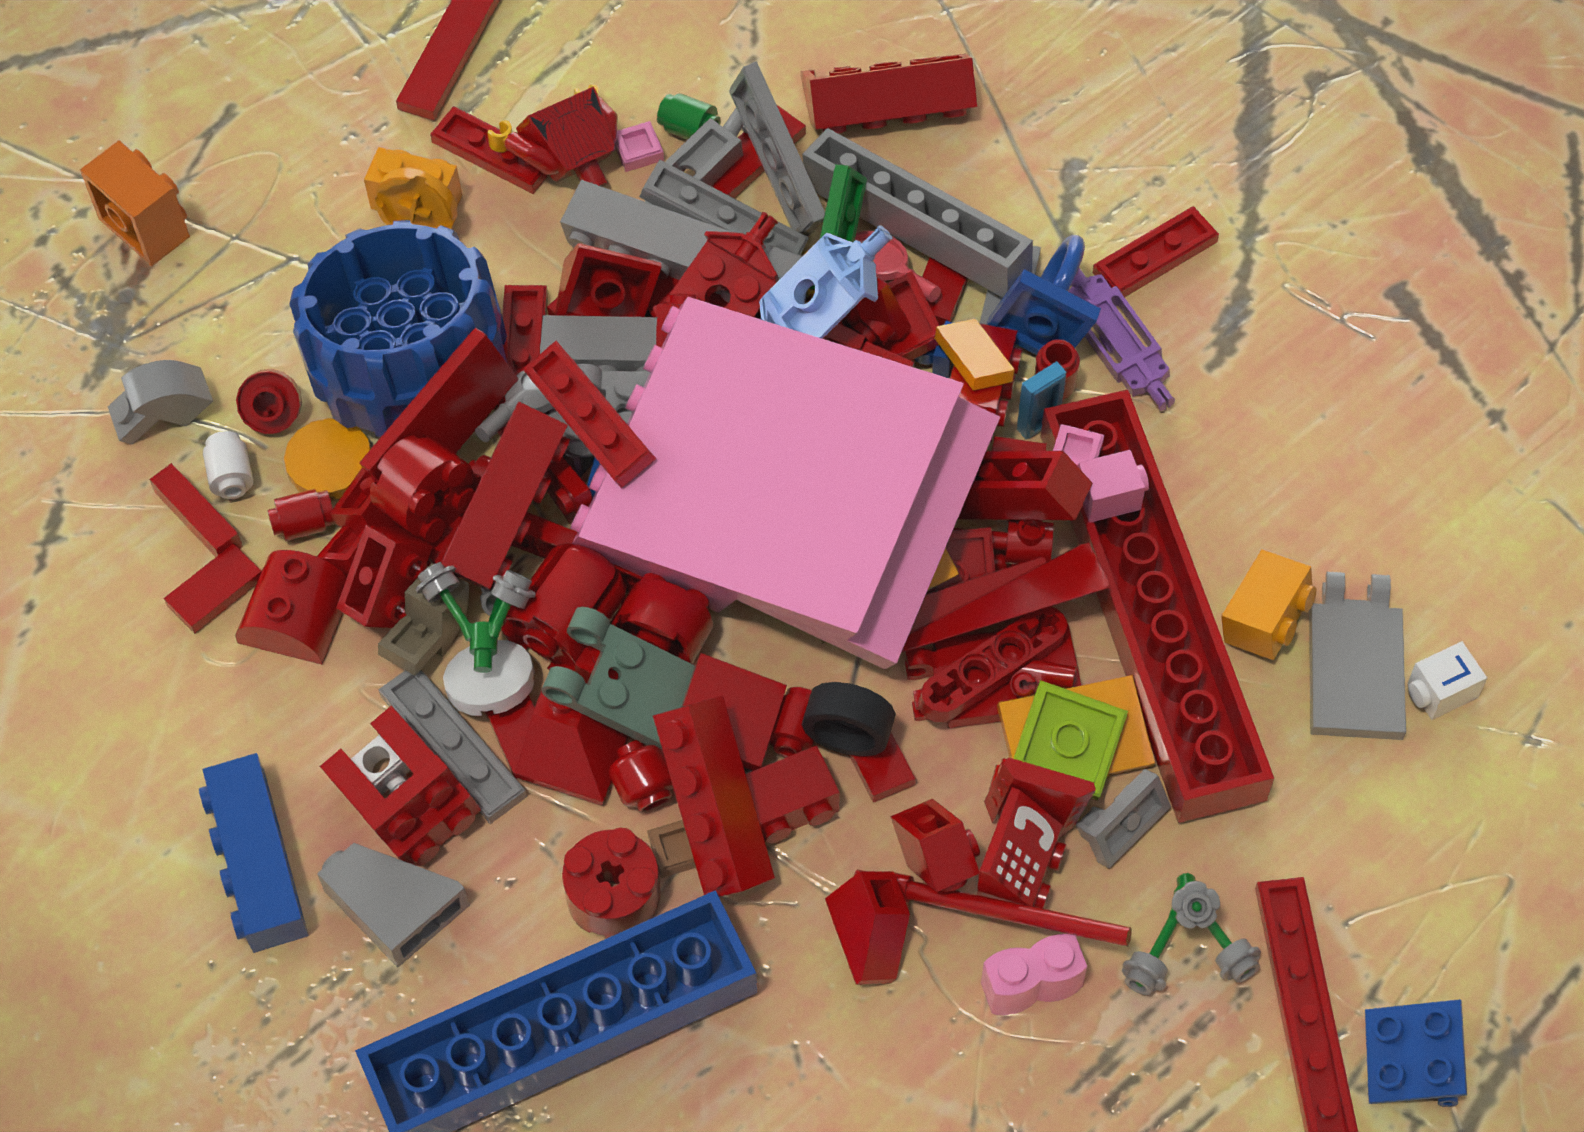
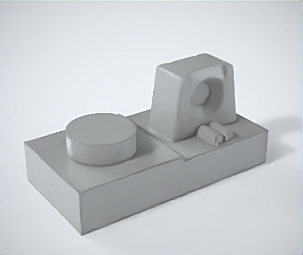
M1144 769L1123 789L1106 810L1092 807L1076 823V827L1081 837L1089 842L1097 862L1110 868L1171 805L1159 776Z

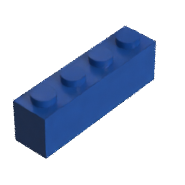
M254 753L202 769L206 786L199 788V794L206 815L214 813L217 827L209 829L216 855L224 854L227 868L220 870V876L227 898L235 896L238 910L230 912L237 939L246 938L253 953L308 937L306 923L268 781L258 754Z

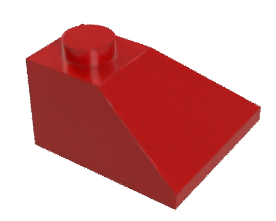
M541 691L531 716L516 767L515 777L603 806L612 781L608 772L609 767L619 758L616 751L626 744L628 736L570 707L551 701Z

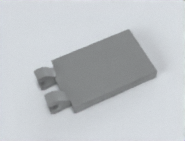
M1326 572V582L1322 583V604L1313 603L1309 610L1311 735L1403 740L1406 734L1403 609L1389 608L1390 575L1372 574L1371 585L1367 586V600L1344 599L1345 573Z

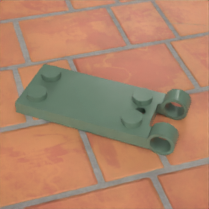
M587 607L576 608L567 628L568 635L575 641L591 646L601 652L587 684L583 677L573 670L559 666L551 667L541 689L543 695L555 703L570 707L643 744L655 745L662 749L653 715L682 706L695 665L610 624L609 619L597 610ZM608 670H615L618 673V680L611 679L608 675ZM744 768L745 774L752 772V770Z

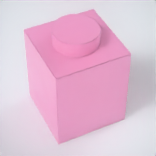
M1131 450L1079 462L1078 467L1093 483L1083 503L1089 523L1141 510L1144 492L1148 491L1149 482L1143 465H1136Z

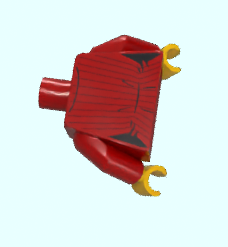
M589 85L588 89L582 92L575 88L573 96L528 115L516 127L517 132H512V126L509 121H501L499 123L501 134L488 130L489 146L496 152L509 151L545 175H550L556 182L576 174L579 181L584 180L603 187L608 184V181L598 163L604 161L615 151L618 115L598 96L599 89L597 85Z

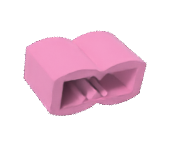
M1058 934L1038 941L1030 949L1009 948L993 954L983 964L981 985L992 1014L1012 1015L1028 1009L1037 1000L1054 1002L1066 999L1077 993L1083 987L1087 964L1076 936Z

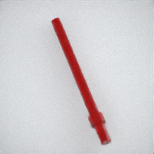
M857 869V870L855 871L854 875H856L859 871H863V870H858V869ZM895 873L906 904L912 900L1128 947L1131 940V927L957 890L936 892L928 884L915 882L913 876Z

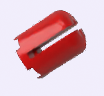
M565 543L554 547L531 577L532 583L529 589L535 592V598H529L525 609L512 605L501 630L508 641L521 645L525 650L529 647L538 655L551 661L547 667L548 670L551 667L559 666L575 671L574 664L587 646L575 641L567 633V628L575 609L587 607L604 614L611 622L626 598L627 585L620 572L601 553L582 545Z

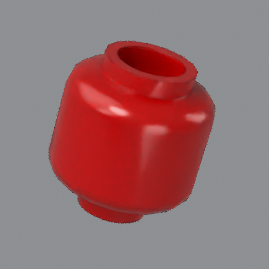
M635 740L616 751L619 758L610 765L608 772L624 806L630 808L637 807L640 813L656 808L672 798L670 791L673 789L662 749L655 745L644 746L643 743Z

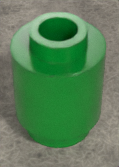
M681 93L676 95L667 94L661 101L657 112V123L664 126L666 132L687 140L710 118L721 124L716 106Z

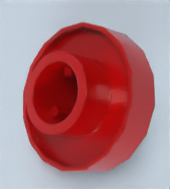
M275 369L259 370L249 375L239 387L236 397L237 412L243 422L252 430L264 434L279 433L289 428L299 416L302 406L301 391L295 380L285 372Z

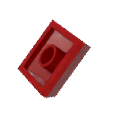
M578 243L563 262L555 316L645 317L662 268L661 262Z

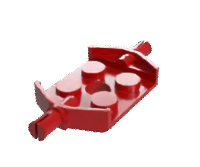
M762 212L750 232H746V234L706 231L704 234L707 239L706 243L670 294L696 295L697 300L708 303L710 296L714 292L725 290L730 293V301L723 308L756 317L760 311V299L780 280L764 252L766 246L763 243L774 226L777 225V220L771 215L768 216L766 212ZM670 294L665 302H670ZM654 305L652 309L657 316V306Z

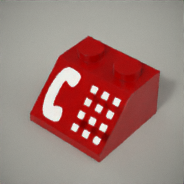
M1011 787L979 871L977 895L1044 909L1052 887L1046 884L1045 880L1050 869L1059 870L1067 844L1060 842L1062 824L1019 789Z

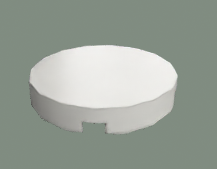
M498 640L497 654L492 658L491 672L480 673L474 671V655L470 654L469 646L460 651L448 663L443 675L445 691L452 705L457 710L466 714L482 716L481 711L493 710L494 714H498L520 704L532 691L535 671L530 654L521 645L508 640Z

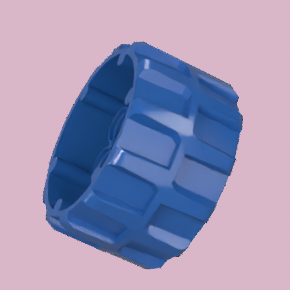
M410 220L393 221V225L369 230L360 228L345 235L346 239L340 241L326 252L317 253L308 262V272L301 284L295 286L291 293L289 305L295 320L293 333L315 397L320 401L328 403L333 419L347 428L357 426L375 432L378 438H381L475 328L488 336L507 362L503 344L506 342L507 333L487 261L475 246L467 248L459 241L458 235L454 230L442 225L438 228L411 224Z

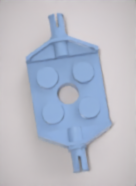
M881 225L863 243L858 240L850 242L825 233L760 299L761 320L823 339L864 297L874 302L878 300L876 264L873 260L875 255L893 237ZM812 285H815L813 298L805 304L806 291Z

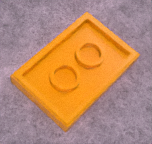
M1133 675L1067 688V690L1128 711L1107 776L1148 768L1155 764ZM1034 696L1000 702L997 705L1010 758L1014 757Z

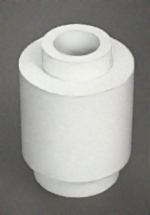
M222 431L209 436L205 441L206 447L203 449V458L210 491L224 499H236L243 496L254 483L246 444L237 433L231 431Z

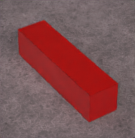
M172 463L149 479L156 495L215 557L233 543L239 549L243 547L236 530Z

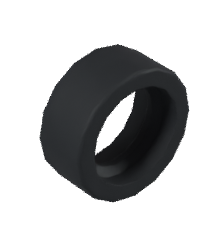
M828 682L821 683L812 689L801 725L805 734L816 743L830 750L854 756H874L885 750L896 713L893 706L883 696L867 688L850 683Z

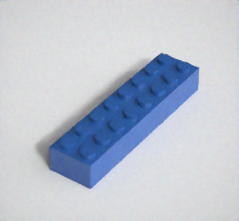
M715 890L357 1049L355 1052L389 1132H453L758 993L757 974Z

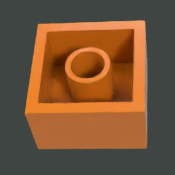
M118 140L80 169L98 219L151 267L190 237L185 223L187 214L179 204L176 196L179 194L178 187L167 174H157L152 169L148 159L139 150L135 149L132 152Z

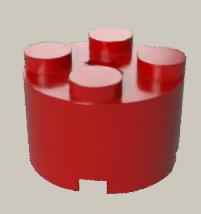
M411 435L398 441L381 459L377 469L382 474L377 485L371 482L370 499L375 508L409 533L432 543L443 535L445 529L461 513H465L475 492L473 489L474 475L471 466L429 435H424L425 438H417L415 435Z
M655 573L644 574L642 579L632 586L611 623L691 664L695 663L713 629V620L707 609L710 602L702 592L694 589L685 590L675 584L666 582L664 578Z
M619 827L614 830L594 832L581 839L565 854L562 879L567 905L573 920L581 929L609 938L654 917V912L661 895L657 861L650 847L631 830ZM614 882L618 885L611 887L610 883Z

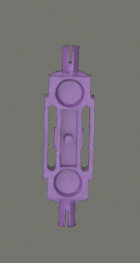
M1079 268L1071 284L1072 287L1068 292L1101 308L1097 322L1093 325V328L1100 336L1099 340L1091 329L1084 337L1116 382H1122L1132 397L1148 392L1160 411L1166 410V405L1168 408L1171 407L1175 402V398L1171 396L1163 384L1166 378L1170 377V370L1162 359V348L1117 286L1111 288L1102 275L1086 277ZM1116 306L1120 307L1148 347L1142 344ZM1109 354H1113L1118 363H1115Z

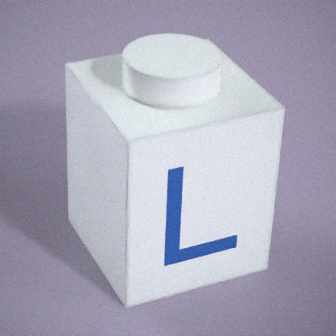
M1463 641L1415 663L1407 683L1408 691L1415 705L1419 708H1424L1430 719L1433 720L1477 699L1484 687L1487 676Z

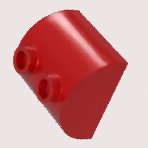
M277 550L270 553L236 631L237 643L322 665L343 614L336 607L347 576L331 563L308 553L295 550Z

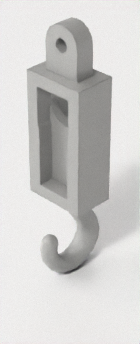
M737 108L734 109L723 127L710 118L665 162L683 172L686 169L693 170L696 173L693 176L694 178L712 186L743 156L742 143L737 136L741 129L745 133H747V130Z

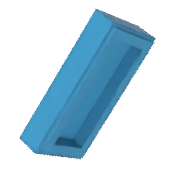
M1057 361L1022 383L1017 430L1025 439H1030L1041 432L1045 408L1062 405L1066 371Z

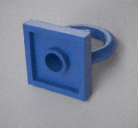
M1076 234L1067 237L1050 259L1041 277L1024 269L990 314L986 325L1017 330L1016 345L1036 355L1045 344L1052 340H1065L1076 348L1097 322L1101 308L1068 292L1084 255L1085 242L1083 238Z

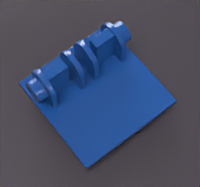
M1462 1000L1365 1009L1369 1104L1438 1098V1105L1452 1107L1458 1105V1097L1467 1095Z

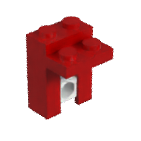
M391 705L370 723L379 734L375 739L351 759L340 748L319 767L399 860L415 866H423L437 855L439 846L453 834L458 835L466 831L475 821V815L481 811V808L437 754L435 755ZM390 758V762L385 770L379 773H372L378 761ZM411 771L413 775L407 779L406 774ZM389 789L390 795L384 798L382 794Z

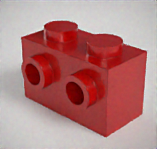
M365 525L336 609L365 627L393 628L399 620L406 616L405 591L418 578V575L426 569L433 546L415 537L403 528Z
M933 798L890 816L907 867L936 892L957 890L967 883V879L979 874L975 857L980 855V849L970 829L965 830L963 822Z

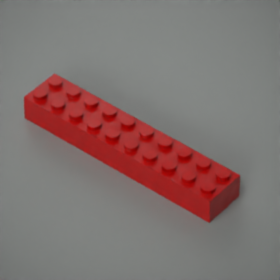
M1129 390L1045 408L1040 436L1042 442L1047 443L1046 451H1053L1061 424L1103 434L1104 440L1099 457L1131 450L1136 465H1143L1148 477L1149 489L1144 492L1141 510L1089 523L1082 506L1076 520L1070 521L1079 545L1089 542L1109 581L1110 588L1098 591L1096 594L1126 676L1133 675L1149 742L1177 822L1182 823L1267 801L1274 781V775Z

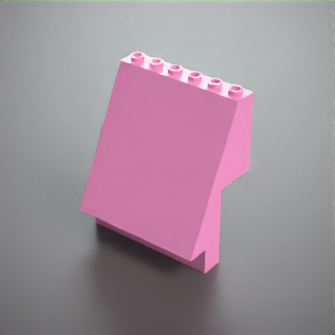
M687 297L680 308L672 306L661 328L662 331L668 333L662 348L656 345L653 346L643 367L644 370L650 372L644 387L636 384L625 409L632 411L627 424L656 459L623 488L613 480L601 464L598 466L589 485V489L596 491L590 506L587 507L581 504L570 529L577 532L572 544L582 545L595 550L611 563L641 577L646 573H655L664 578L666 582L675 584L685 590H698L709 599L710 604L708 608L718 613L735 600H738L883 669L897 664L1000 417L958 397L964 385L962 382Z

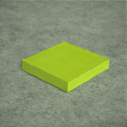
M1040 680L1013 759L1094 782L1096 790L1091 798L1098 800L1101 796L1128 711Z

